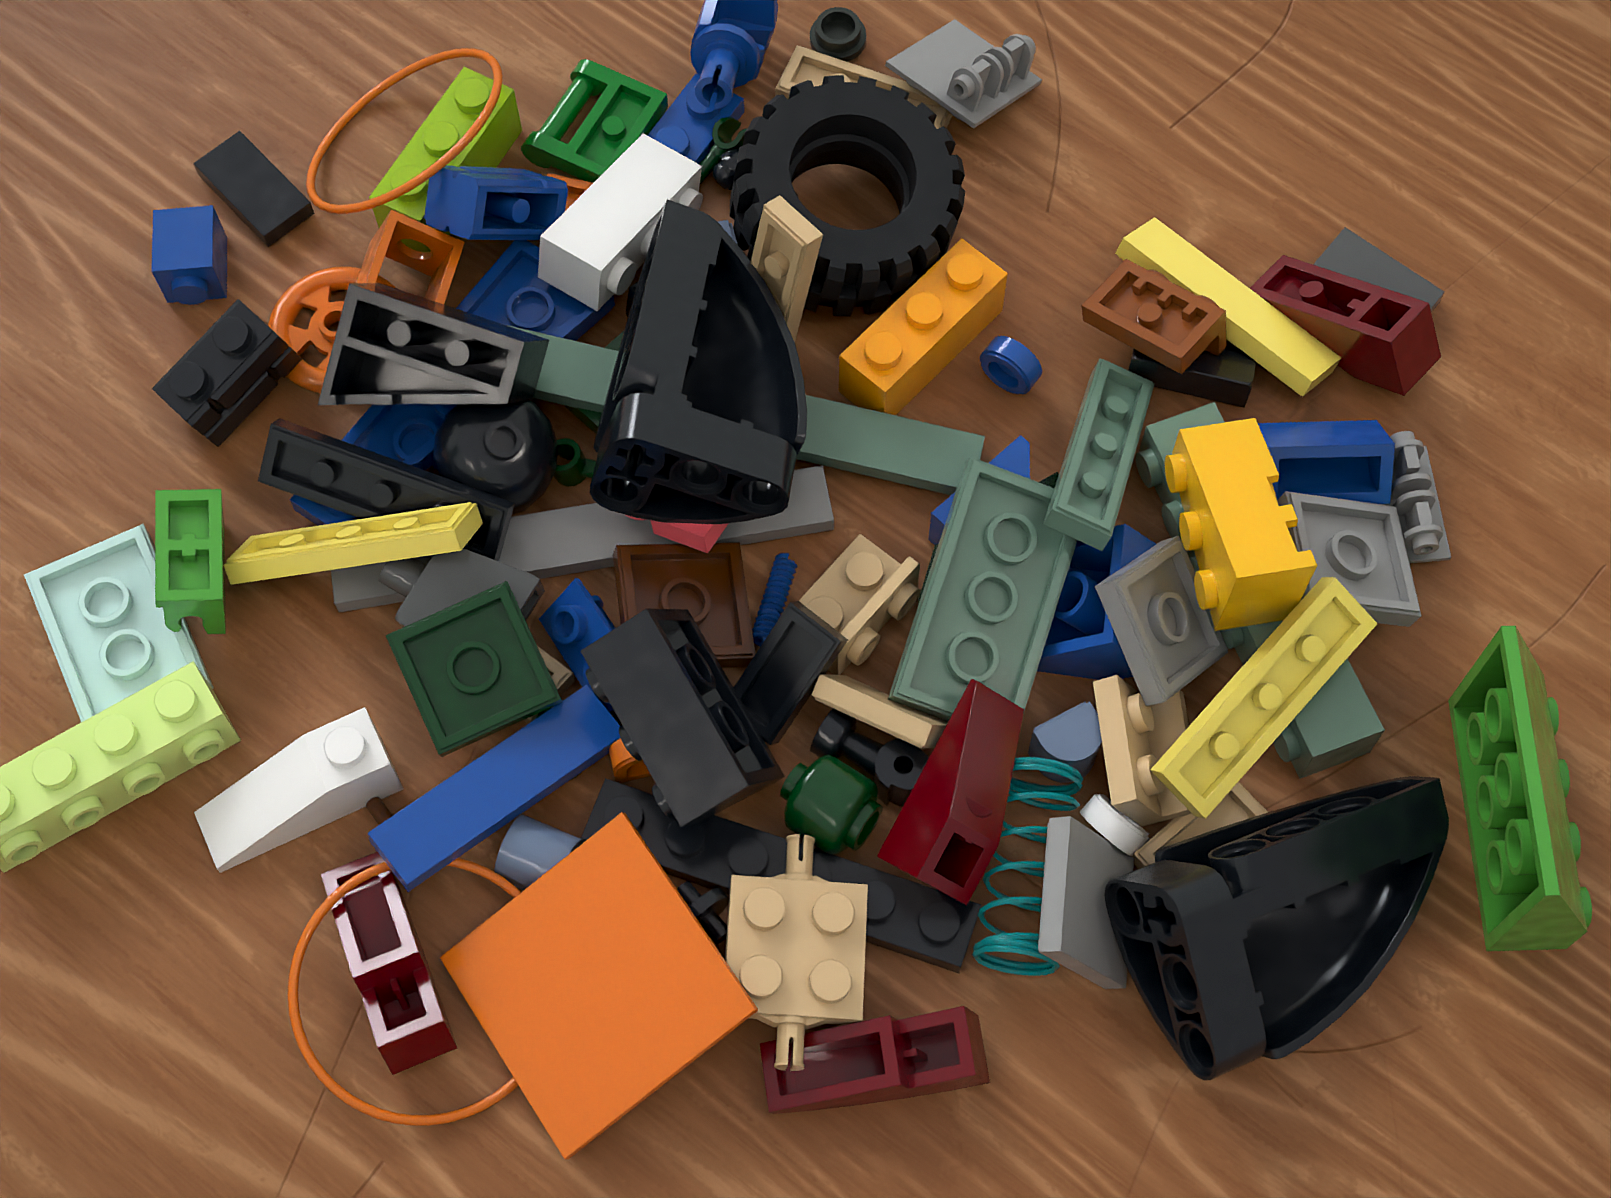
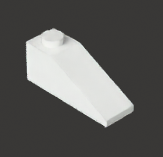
M364 707L302 735L199 808L194 814L215 866L221 873L364 808L373 797L383 799L403 790V787L382 739Z

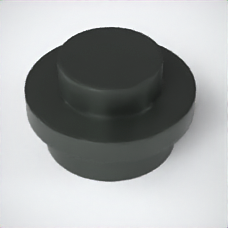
M843 7L829 8L823 11L813 23L810 30V45L813 51L848 62L858 57L864 50L866 45V29L853 11Z

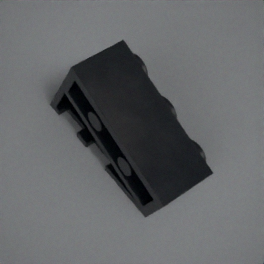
M349 283L318 405L510 404L533 400L549 340L381 283Z

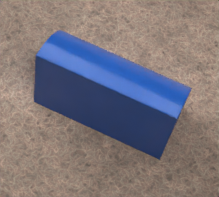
M1377 420L1258 423L1279 473L1278 482L1273 483L1277 500L1285 491L1374 504L1391 503L1395 443Z

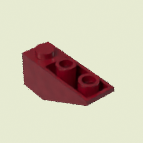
M970 680L877 855L878 858L963 904H968L999 846L1024 714L1023 708L977 680Z

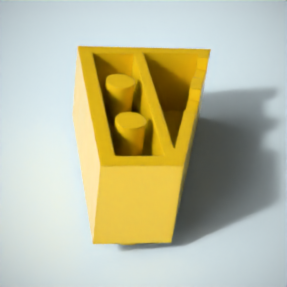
M1256 418L1180 429L1172 455H1166L1165 476L1170 492L1180 494L1184 512L1180 513L1179 517L1182 543L1186 551L1194 550L1199 571H1196L1194 575L1195 593L1199 607L1202 610H1210L1215 631L1284 620L1300 602L1317 568V563L1311 550L1297 552L1288 528L1297 527L1298 518L1292 504L1278 505L1273 483L1278 482L1279 473Z

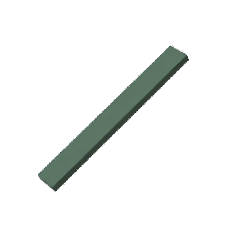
M513 327L549 340L533 398L602 413L618 351ZM806 395V438L796 457L797 460L952 495L957 489L965 462L970 457L979 460L981 458L985 436Z

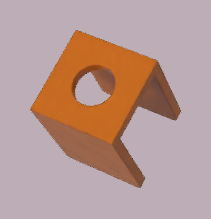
M391 210L370 241L356 283H376L384 257H387L431 276L424 298L444 304L465 242ZM401 240H416L426 245L431 251L420 252L413 250L403 244Z

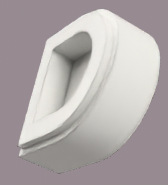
M1094 794L1080 810V814L1089 824L1129 856H1133L1150 839L1147 837L1149 833L1132 819L1111 805V800L1104 794Z

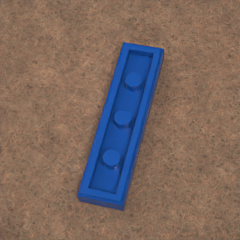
M586 684L564 699L562 703L555 705L369 831V841L407 892H409L607 755L610 745L621 739L619 735L620 725Z

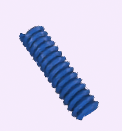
M780 553L775 556L774 566L771 568L772 571L766 584L767 588L764 590L765 594L761 600L762 605L759 606L758 616L755 618L756 622L752 629L753 641L760 647L781 617V613L784 612L783 607L786 606L784 602L787 601L786 597L789 595L788 591L791 590L790 585H792L791 580L794 579L793 574L796 573L795 569L798 568L793 560L788 559L790 553Z

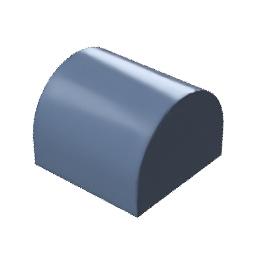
M1083 702L1035 727L1028 755L1030 757L1062 762L1078 770L1082 777L1086 776L1095 763L1102 742L1098 713L1091 702ZM1040 771L1045 777L1056 782H1074L1067 777L1055 773Z
M521 814L512 823L503 839L496 858L494 872L507 879L517 888L525 890L584 843V840Z

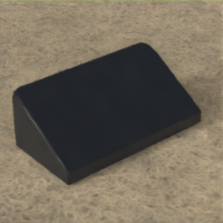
M1227 345L1218 356L1204 350L1184 373L1180 374L1133 348L1128 371L1155 383L1154 387L1245 408L1252 389L1256 361L1239 348Z

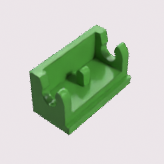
M221 489L155 490L156 608L163 607L165 625L173 632L180 631L181 618L196 616L202 618L203 627L207 634H226L225 569L223 566L225 564L222 491Z

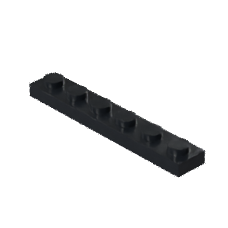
M606 778L581 837L585 842L621 812L626 813L666 874L709 889L720 887L727 895H729L731 875L774 877L785 874L787 842L785 838L716 815L702 822L680 827L676 818L670 819L664 814L653 794ZM799 844V857H798V859H799L800 861H801V847H802L801 845H802V844ZM814 849L812 876L820 877L828 882L868 885L866 942L960 973L981 904L969 901L965 905L937 889Z

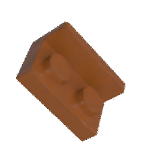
M1125 259L1081 305L1084 322L1180 374H1183L1204 350L1218 356L1227 346L1226 310L1220 308L1212 299L1203 295H1195L1170 282L1162 273L1152 269L1147 270L1128 259Z

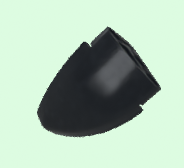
M667 199L650 241L593 444L594 450L598 455L589 493L597 504L610 511L664 523L726 524L750 521L779 514L788 507L796 457L804 444L807 430L804 378L795 342L766 282L723 227L708 214Z
M1408 776L1390 779L1261 814L1161 848L1155 854V863L1108 882L1105 887V903L1124 962L1153 1019L1170 1045L1196 1077L1202 1080H1212L1261 1056L1270 1059L1286 1057L1309 1043L1339 1019L1369 989L1392 958L1414 922L1433 880L1446 843L1449 817L1440 778Z

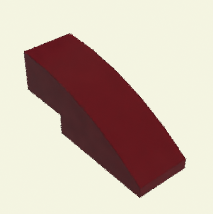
M378 852L322 873L321 877L327 896L354 875L385 861ZM389 870L362 882L346 893L331 909L352 978L363 999L377 1048L390 1072L394 1075L455 1050L457 1045L395 874L392 870Z
M965 1006L900 1020L888 1015L805 1033L804 1069L800 1071H790L791 1043H789L786 1071L774 1068L777 1040L760 1043L768 1111L772 1114L856 1106L947 1092L990 1083L979 1015Z

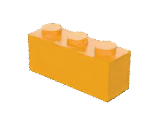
M961 238L839 355V392L857 407L897 415L1002 312L1008 273Z

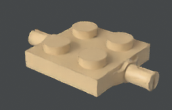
M800 834L786 837L785 874L774 877L731 875L725 961L758 1008V1011L748 1019H757L772 1027H777L774 1068L785 1071L788 1066L789 1043L792 1045L790 1071L804 1069L805 1029L823 1024L847 1025L863 1021L868 885L828 882L820 877L812 876L815 838L804 835L800 861L798 859Z

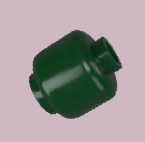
M830 755L820 757L809 767L802 763L796 765L786 778L780 791V797L787 801L784 809L786 827L794 833L800 834L802 838L804 835L814 837V845L833 855L841 853L848 847L854 851L858 850L866 842L877 825L883 811V806L877 803L878 789L871 779Z

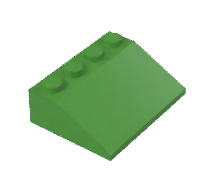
M1501 626L1448 700L1486 951L1567 949L1588 932L1587 927L1592 919V903L1587 888L1580 887L1576 862L1581 852V840L1577 825L1568 820L1565 798L1569 793L1570 787L1569 770L1565 760L1558 759L1554 738L1559 727L1558 706L1553 697H1547L1544 674L1516 626Z

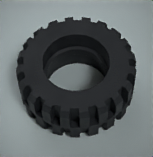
M844 75L824 76L820 86L814 87L811 80L791 87L789 99L783 94L776 95L764 105L762 116L753 118L745 132L743 146L739 147L730 197V217L735 220L733 229L737 244L741 250H748L747 257L751 262L763 206L779 195L783 197L823 234L804 309L816 312L818 305L833 307V316L851 317L854 307H863L865 314L868 315L885 311L890 297L894 302L897 301L946 254L964 206L966 191L961 186L965 177L963 162L958 155H952L956 143L948 129L944 126L937 129L934 126L937 115L924 103L921 102L917 107L907 101L909 97L908 92L894 85L890 91L875 86L877 79L859 76L858 82L853 83L844 82ZM828 164L853 166L872 174L888 188L896 201L900 214L890 222L871 229L851 230L839 228L814 216L797 197L792 182L802 173L818 166Z

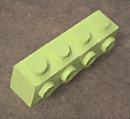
M194 661L0 767V870L5 873L15 866L34 858L40 852L95 824L101 818L135 799L156 790L162 784L196 765L210 760L223 750L241 741L216 694Z

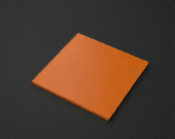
M623 812L440 957L564 1159H570L758 1011V1008L626 813Z

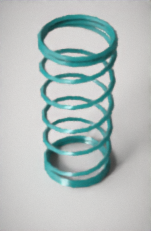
M1039 757L1015 758L1013 771L1022 769L1046 771L1067 777L1074 781V783L1058 786L1040 785L1012 777L1009 789L1010 796H1008L1007 802L1020 800L1039 808L1056 811H1071L1080 806V803L1075 798L1070 797L1079 792L1083 786L1082 782L1084 779L1078 770L1070 765L1051 759ZM1031 798L1056 799L1066 801L1071 804H1051L1037 801ZM1003 821V827L1007 830L1001 832V837L1017 834L1033 841L1046 843L1047 837L1032 833H1047V827H1014ZM995 851L993 856L1002 865H998L986 872L982 881L988 891L999 899L981 907L978 917L981 923L996 935L988 936L977 942L973 947L974 952L972 956L979 964L1005 973L1028 976L1052 974L1059 969L1060 965L1039 953V934L1007 933L994 927L984 917L986 910L1004 904L1041 912V906L1035 904H1042V898L1009 897L993 888L989 880L995 872L1007 869L1044 877V871L1031 868L1044 869L1045 862H1012ZM985 952H1012L1033 956L1047 962H1018L999 958Z

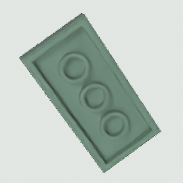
M970 457L965 462L889 693V700L949 721L970 680L974 679L1025 711L1077 543L1076 539L1043 524L1054 488L974 457Z

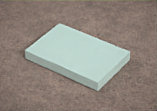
M144 524L24 574L81 722L193 661L211 688H214L185 618H181L180 631L173 632L165 625L163 607L156 608L155 546Z

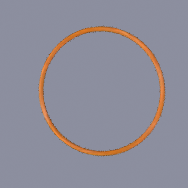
M475 48L444 51L421 59L401 69L371 89L342 115L317 148L309 165L306 178L307 193L312 203L319 209L329 213L349 214L361 212L390 202L434 176L473 140L491 115L502 88V70L497 59L490 53ZM475 57L486 61L493 71V86L484 109L464 136L429 168L403 185L378 197L359 203L347 205L330 204L323 201L317 195L315 178L326 150L345 125L379 94L414 72L448 59Z
M457 858L447 865L480 875L501 887L513 898L521 893L507 879L475 862ZM382 862L354 875L340 885L324 900L305 926L292 958L288 978V1008L292 1030L305 1061L316 1077L330 1092L359 1112L383 1121L411 1126H430L465 1119L484 1111L510 1094L518 1086L514 1077L491 1095L462 1109L432 1115L395 1113L368 1104L340 1086L325 1071L316 1058L302 1026L298 1000L299 976L302 961L311 937L323 917L346 893L362 882L391 870L385 862Z

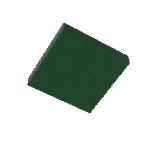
M507 581L385 635L435 748L441 757L562 703V699Z

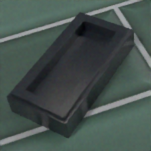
M240 130L193 163L198 175L267 247L315 214L311 202Z
M799 601L789 603L733 687L762 738L769 745L779 743L811 696L819 674H826L848 641L846 637Z

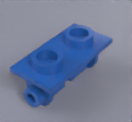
M575 578L544 612L539 621L581 686L584 687L587 684L592 690L586 677V669L589 668V665L583 657L581 650L614 630L615 626L602 608L604 605L602 599L597 595L591 596L581 580ZM599 699L612 715L615 711L610 702L605 703Z

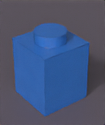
M213 205L153 210L152 273L167 303L179 302L194 305L209 299L227 298V236Z

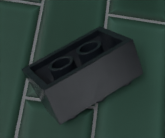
M646 608L581 650L583 657L589 665V668L586 669L589 685L599 699L605 703L610 702L622 723V726L619 727V735L625 748L636 760H643L655 781V784L652 785V793L658 806L670 819L676 818L680 827L702 822L785 777L688 609Z

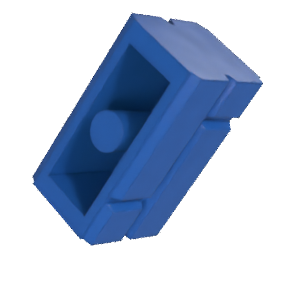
M445 166L429 178L424 219L426 220V225L432 228L450 232V234L468 240H540V236L565 212L568 188L566 181L542 176V174L526 169Z

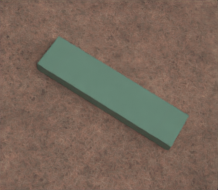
M1099 358L1087 384L1046 513L1044 525L1100 551L1104 550L1113 534L1155 383Z

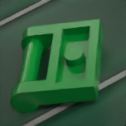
M581 59L570 74L572 83L540 130L532 131L521 146V151L530 162L539 167L549 168L552 166L581 180L594 183L642 134L648 135L668 109V98L665 92L591 60ZM600 93L601 96L568 144L562 142L561 139L590 96H597Z

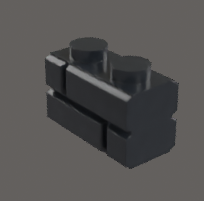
M237 299L155 384L152 390L189 425L219 447L278 385V380L281 377L285 378L302 358L245 304Z

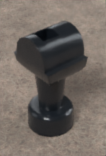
M833 708L820 725L812 741L810 751L819 757L830 755L839 759L843 755L874 777V783L878 789V798L886 806L891 802L903 807L929 759L928 755L917 748V746L899 738L883 745L855 732L857 727L856 718Z

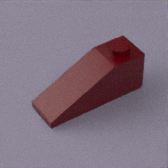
M1282 255L1250 287L1252 291L1341 357L1338 363L1340 368L1354 378L1405 396L1441 358L1428 302Z

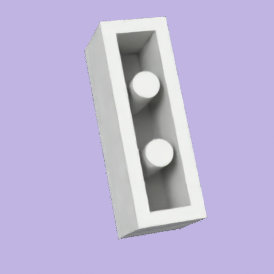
M642 134L540 236L538 278L595 311H598L614 293L617 295L623 294L632 283L636 270L645 261L654 229L666 200L668 199L697 210L700 209L703 195L699 192L702 166L651 137Z

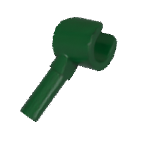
M724 117L715 123L712 131L715 144L699 163L702 166L700 184L712 172L713 167L722 161V153L735 148L739 149V147L743 146L747 128L741 130L732 141L734 133L741 126V122L732 117Z
M568 438L558 439V456L572 461L565 465H557L554 478L561 485L567 487L580 484L586 477L592 478L596 460L585 458L579 445L574 440Z

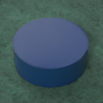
M1007 336L994 337L980 355L981 366L985 374L1000 388L1013 394L1028 393L1042 375V367L1036 356L1023 344Z

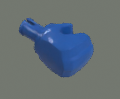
M704 0L690 51L691 63L700 76L695 86V96L702 105L709 107L712 94L718 93L714 109L724 108L732 99L733 88L745 85L748 81L758 77L764 54L770 44L777 22V0Z

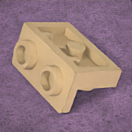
M862 534L856 537L799 600L804 606L848 639L828 669L834 675H840L851 662L857 666L862 664L879 643L881 635L878 632L892 616L897 620L902 619L914 606L921 593V590L918 588L920 564L910 556L900 564Z
M1118 675L1093 681L1111 805L1140 826L1192 814L1150 770L1189 727L1183 692L1179 690L1163 703L1146 706L1141 694Z

